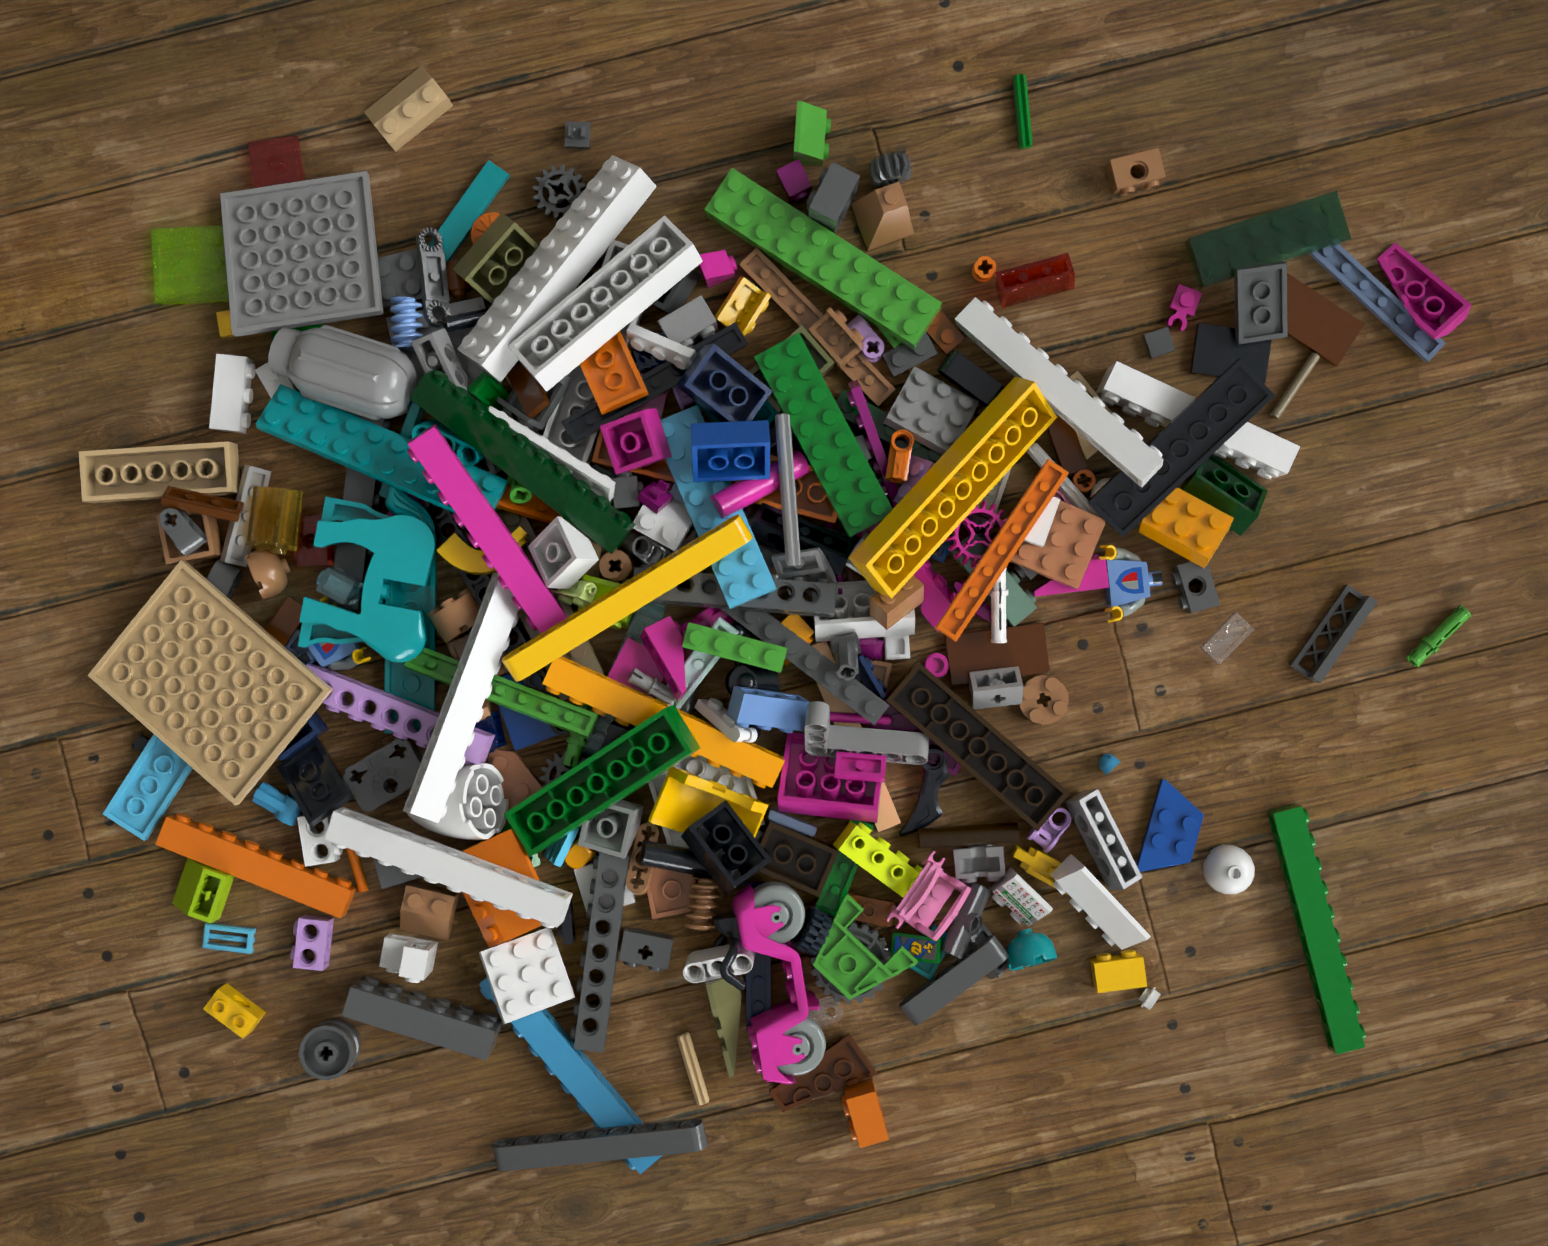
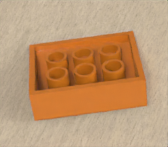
M513 828L460 850L539 880L529 856ZM462 892L489 948L542 926L538 920L521 918L517 916V912L509 909H497L491 902L485 900L476 901L470 897V894Z

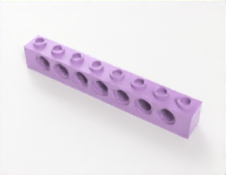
M306 664L310 670L333 689L323 701V704H326V709L340 713V711L349 714L348 717L359 722L366 720L371 722L370 726L375 729L385 731L386 728L393 731L395 737L407 740L409 737L416 740V745L427 748L440 713L338 672L322 668L320 665ZM348 692H350L353 695V702L351 705L346 700V695ZM370 701H373L376 705L374 713H371L369 710ZM393 710L397 711L399 716L396 723L391 719V712ZM415 719H418L421 722V729L419 732L416 731L413 726ZM474 727V739L471 745L467 746L464 754L466 758L465 765H479L486 762L495 737L494 734Z

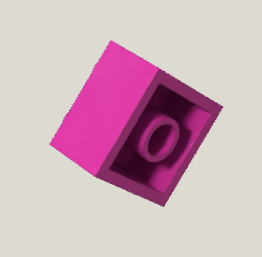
M657 408L642 410L600 426L615 474L630 472L672 457Z

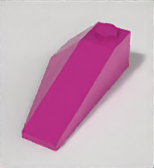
M1394 243L1377 258L1379 266L1414 323L1435 340L1448 335L1467 318L1471 304L1397 243Z

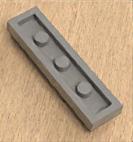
M249 465L244 466L236 501L244 503L243 512L238 522L230 521L220 561L247 567L245 554L250 553L272 471Z

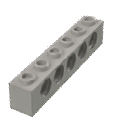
M445 328L411 342L425 373L434 369L443 372L448 376L449 381L456 386L464 388L470 397L479 402L467 390L471 383ZM469 448L470 454L475 457L474 451ZM486 457L473 465L491 474H496L502 470Z

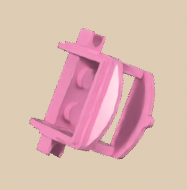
M932 851L920 863L924 868L898 907L891 906V912L888 914L886 921L889 922L892 917H896L898 923L895 928L898 929L905 921L920 933L937 941L958 915L971 888L958 879L944 873L941 865L945 858L935 862L933 855L936 852ZM953 890H958L961 894L936 931L933 932L929 929V926Z

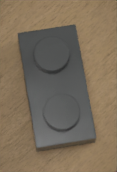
M925 332L914 350L902 344L883 354L882 358L894 378L936 356L938 353L927 332Z

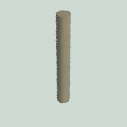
M1311 352L1270 413L1275 419L1280 418L1319 360L1320 356Z

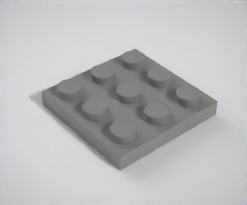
M914 366L888 413L884 424L897 431H909L915 441L943 455L964 433L979 401Z

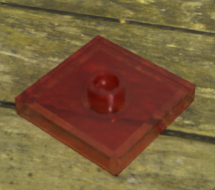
M298 136L248 142L254 188L305 181Z

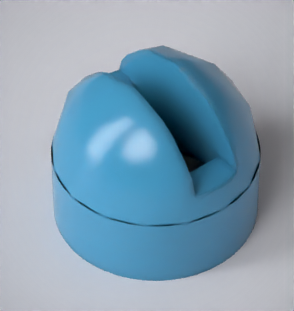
M1109 753L1104 754L1098 761L1099 767L1105 775L1120 763L1116 756Z

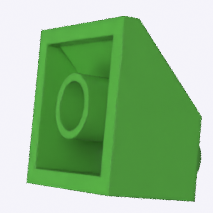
M797 101L793 161L799 159L801 165L823 166V159H828L829 143H825V134H830L831 119L826 118L827 110L803 101Z

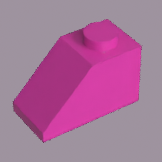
M725 250L700 255L703 262L698 266L708 289L735 278L734 270L738 269L733 256H727Z

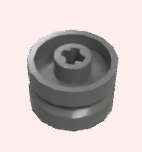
M330 1018L321 1021L304 1036L300 1043L299 1058L301 1065L308 1074L316 1079L331 1080L339 1078L348 1071L360 1055L362 1045L360 1034L353 1024L344 1019Z

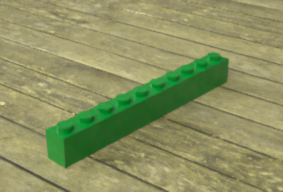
M1298 804L1269 810L1267 815L1328 1048L1336 1055L1365 1048L1363 1039H1366V1033L1362 1024H1359L1357 1017L1360 1014L1359 1007L1351 994L1353 984L1350 977L1346 975L1344 968L1347 967V961L1344 953L1340 952L1338 943H1341V938L1332 922V919L1335 918L1333 908L1327 903L1326 895H1328V888L1325 881L1321 880L1319 871H1322V865L1318 856L1315 857L1313 847H1316V842L1313 834L1309 833L1307 823L1310 822L1308 812Z

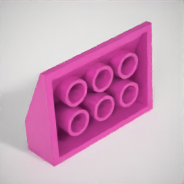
M787 733L784 752L785 762L782 766L777 799L778 812L877 823L882 782L834 778L836 758L813 756L806 753L805 734Z

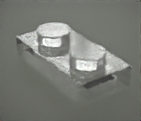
M1234 612L1200 648L1217 665H1220L1255 629L1237 612Z

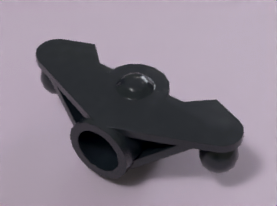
M739 623L730 624L739 631L738 635L751 638L744 626ZM734 661L735 667L728 672L725 678V687L730 695H732L734 686L779 692V680L776 671ZM749 724L748 728L756 729L758 739L761 735V729L756 725Z

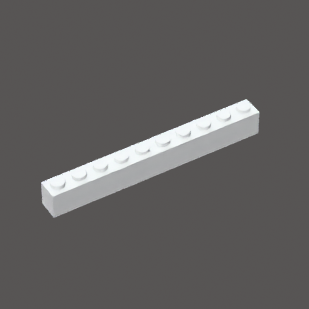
M975 297L955 318L957 328L1012 376L1034 381L1052 410L1142 488L1163 466L1162 453L1153 445L1147 446L1142 441L1143 437L1135 429L1129 430L1125 427L1123 419L1115 412L1110 414L1104 408L1105 404L1098 397L1094 396L1092 398L1089 396L1081 382L1078 380L1073 382L1067 377L1068 373L1061 365L1052 364L1048 360L1049 356L1041 348L1035 349L1029 344L1031 342L1030 339L1022 332L1016 333L1011 328L1012 324L1005 317L1001 316L999 318L994 314V309L985 300L980 302Z
M498 573L492 574L403 809L406 813L432 822L439 823V820L446 814L448 796L455 790L457 772L464 766L466 748L471 745L475 734L473 730L475 724L480 721L483 715L482 706L484 700L489 697L492 691L491 682L493 676L498 673L501 667L500 658L502 652L507 649L510 643L509 633L511 628L515 627L519 618V614H517L518 608L511 599L514 595L509 588L504 590L497 580Z
M345 807L333 811L325 836V840L333 842L332 845L337 848H349L354 850L356 855L378 859V863L385 866L394 865L401 868V871L405 874L420 875L429 883H441L446 885L450 891L458 893L462 891L470 894V897L476 901L485 900L491 902L497 909L512 910L517 912V916L524 919L533 918L540 921L542 926L548 928H557L564 922L573 893Z

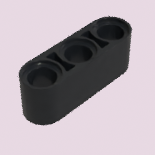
M955 350L949 352L937 369L944 378L973 399L979 401L985 408L1005 388V386Z

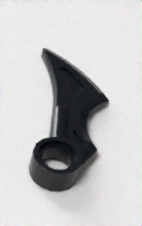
M929 745L928 755L937 753L939 761L934 765L922 764L925 771L919 795L911 815L899 831L900 836L918 831V828H925L944 814L938 803V791L941 784L949 777L946 767L945 754L938 746Z

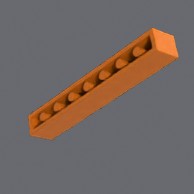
M176 813L165 818L155 845L341 919L347 914L357 887L351 885L352 882L343 877L335 879L328 876L329 872L320 868H314L313 870L305 867L304 862L298 859H291V861L282 857V853L272 849L268 851L259 848L260 845L250 840H245V842L236 839L237 836L231 832L222 831L221 833L213 830L214 826L211 824L193 822L190 820L191 817L186 814Z

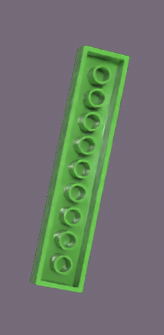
M731 168L704 209L709 219L754 248L757 247L763 254L856 314H859L912 350L916 348L941 310L942 302L733 168Z

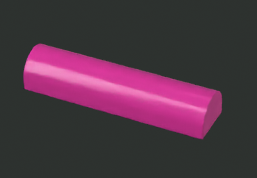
M794 451L795 480L808 474L809 465L800 451ZM778 460L770 464V479L739 480L710 496L722 519L780 489Z

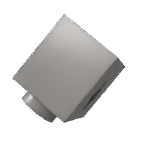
M1019 666L969 672V694L972 708L976 710L1022 704L1023 682Z

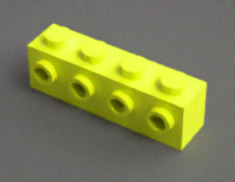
M850 821L833 845L904 898L923 868L919 865L913 868L908 864L910 859L899 850L896 854L889 850L891 844L880 836L877 840L869 835L872 830L860 822L856 825Z

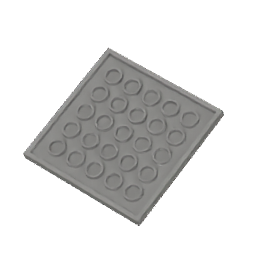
M367 171L220 193L231 329L235 337L277 331L283 327L296 328L383 314L370 177Z

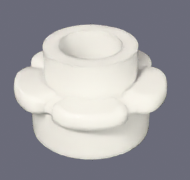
M1153 987L1151 990L1149 988L1144 990L1139 998L1142 1001V1008L1144 1006L1151 1010L1161 995L1155 990L1156 987Z

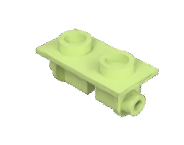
M578 580L570 589H550L553 594L558 595V601L568 605L573 603L580 607H585L592 603L594 595L597 593V587L594 583Z

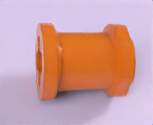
M989 256L978 258L972 267V277L979 283L988 282L996 271V263ZM981 265H984L985 269H989L986 275L983 274L982 270H978Z

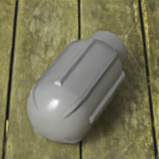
M328 325L306 331L283 327L275 335L268 355V365L272 373L290 378L303 397L373 420L393 418L406 413L412 403L410 396L415 390L419 379L417 369L407 355L403 354L399 348Z

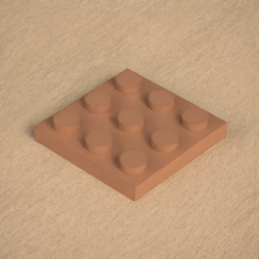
M1060 500L1044 547L1023 541L1010 562L1077 590L1106 520Z

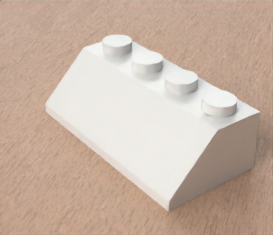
M867 580L840 582L836 586L834 618L813 616L816 642L831 641L832 637L853 632L857 633L859 639L914 635L915 610L913 609L886 630L870 615V597L876 594L877 591L871 587ZM838 588L843 590V593L840 595L838 594ZM812 591L813 602L817 599V594Z
M1072 854L1050 874L1055 880L1052 885L1062 895L1067 892L1071 896L1069 903L1078 912L1083 909L1088 914L1085 919L1095 930L1100 927L1104 931L1101 936L1111 947L1116 944L1123 950L1146 941L1151 937Z

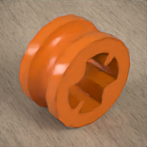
M1080 470L1072 477V483L1080 492L1091 490L1096 482L1094 474L1089 470ZM1080 474H1084L1085 478L1090 479V483L1086 484L1087 488H1083L1082 484L1077 483V479L1081 478Z

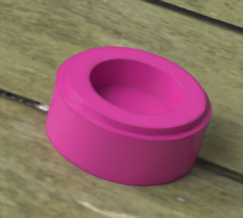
M932 653L926 657L924 667L939 678L947 673L949 662L944 655Z

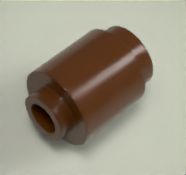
M460 259L446 262L448 291L453 298H463L467 296L466 293L471 292V286L452 270Z

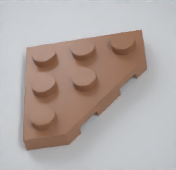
M490 749L488 764L493 765L504 779L501 784L504 799L509 800L508 810L542 789L543 785L532 771L527 768L516 751ZM506 819L505 825L510 824Z

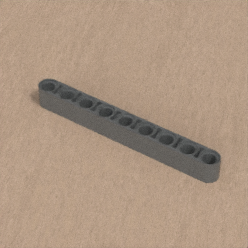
M692 1118L503 1138L494 1142L492 1149L497 1170L510 1171L690 1153L705 1149L708 1143L703 1120Z

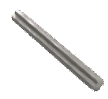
M784 413L775 415L785 557L787 566H798L801 564L791 424L790 415Z

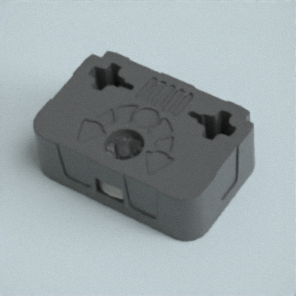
M409 737L407 740L397 738L385 747L366 756L363 760L344 770L346 775L343 776V779L356 798L360 808L365 812H371L412 788L423 756L413 739ZM400 747H406L407 750L404 754L394 756L400 750ZM367 770V772L364 774V776L361 777V779H356L355 776L358 774V772H363ZM390 779L392 781H397L398 785H396V789H391L389 787V784L391 783Z

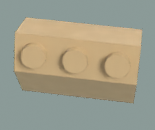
M421 66L364 111V113L396 152L449 110L453 104L431 75Z

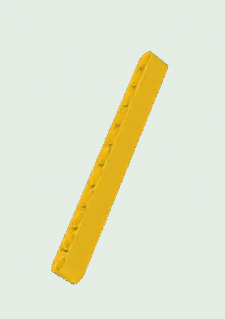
M740 515L727 519L511 651L501 661L516 682L525 679L740 548L753 538L752 534Z

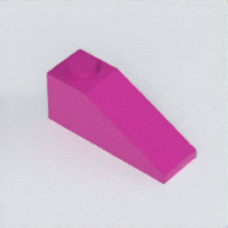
M1098 554L1092 555L1077 590L1049 579L1031 591V594L1035 597L1109 588L1106 560H1100Z
M668 616L644 628L640 638L676 700H679L686 692L682 630L679 624L673 622L672 618Z

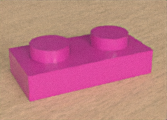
M837 751L834 778L885 783L887 756Z

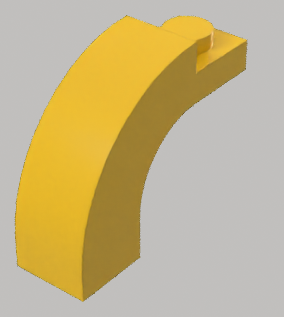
M519 526L512 533V536L522 549L527 543L525 539L528 535ZM455 533L436 550L450 565L463 572L474 575L498 573L494 567L490 569L482 558L485 555L483 551L469 547Z

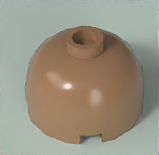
M265 549L245 554L247 564L255 583L260 588L259 592L263 600L266 601L279 595L288 583L286 573L291 572L286 559L280 560L275 552Z

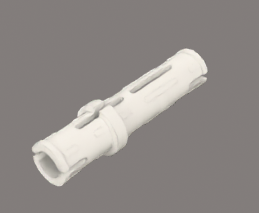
M1006 568L989 592V596H991V643L1007 642L1006 596L1008 595V589H1006Z

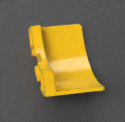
M671 767L652 809L649 822L684 833L694 822L724 801H727L752 835L756 837L769 805L744 793L732 791L726 788V785L711 779L707 781L692 772Z

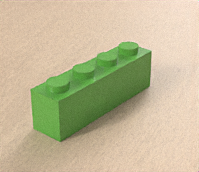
M688 622L682 645L684 648L780 673L782 672L788 650L784 646Z

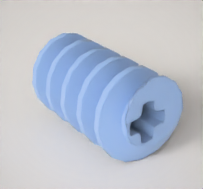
M393 297L390 301L396 305L392 306L390 311L397 315L392 316L390 321L397 325L392 326L390 331L397 335L391 337L390 341L397 344L395 347L401 351H412L414 348L411 342L423 337V334L416 332L417 328L423 327V324L416 322V319L423 317V314L415 311V309L423 307V304L416 302L412 297Z

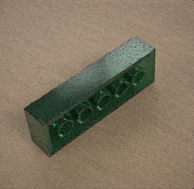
M1336 190L1191 237L1185 244L1200 290L1234 279V268L1280 261L1288 262L1344 244L1351 240V235Z

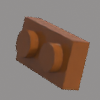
M941 310L926 331L930 339L945 356L965 339Z

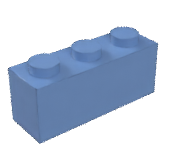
M734 686L727 715L735 721L734 724L741 727H749V724L764 730H771L774 727L786 733H793V730H804L807 704L810 702L800 695Z

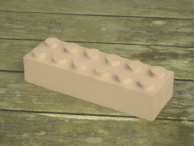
M229 441L79 451L82 502L106 503L161 499L167 486L209 495L237 494L240 485L238 444Z

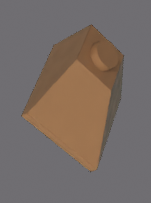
M899 182L876 189L851 204L867 252L914 235L908 205Z

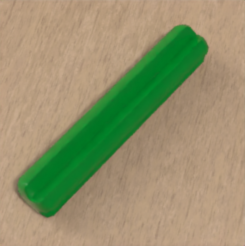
M1017 74L1013 76L1012 82L1018 145L1020 149H1028L1032 147L1033 141L1027 77L1025 74Z

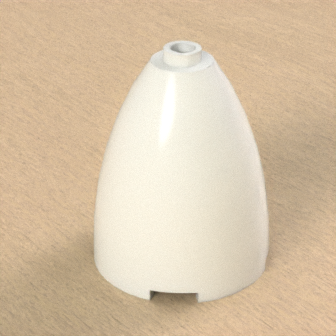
M480 763L479 765H466L461 770H458L455 778V790L448 796L446 802L447 811L445 816L439 820V823L407 813L416 823L435 833L459 839L485 840L492 837L495 833H500L507 819L504 813L508 811L509 800L504 799L501 784L504 779L501 773L491 764Z

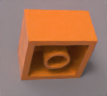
M873 1079L858 1082L852 1086H845V1095H842L841 1098L845 1116H851L848 1122L852 1140H858L860 1148L889 1140Z

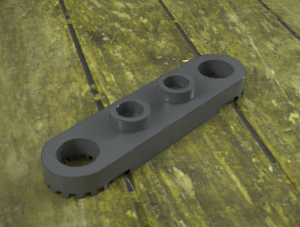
M430 227L423 229L417 234L416 248L424 318L430 326L438 328L442 327L443 320L434 319L435 317L431 314L432 310L437 308L441 311L442 317L450 316V300L442 236H440V232ZM425 235L433 238L434 247H429V245L427 246L424 243Z

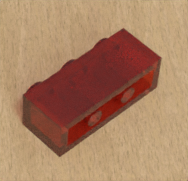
M1065 253L995 272V286L1001 307L1005 308L1075 289V272L1069 254Z

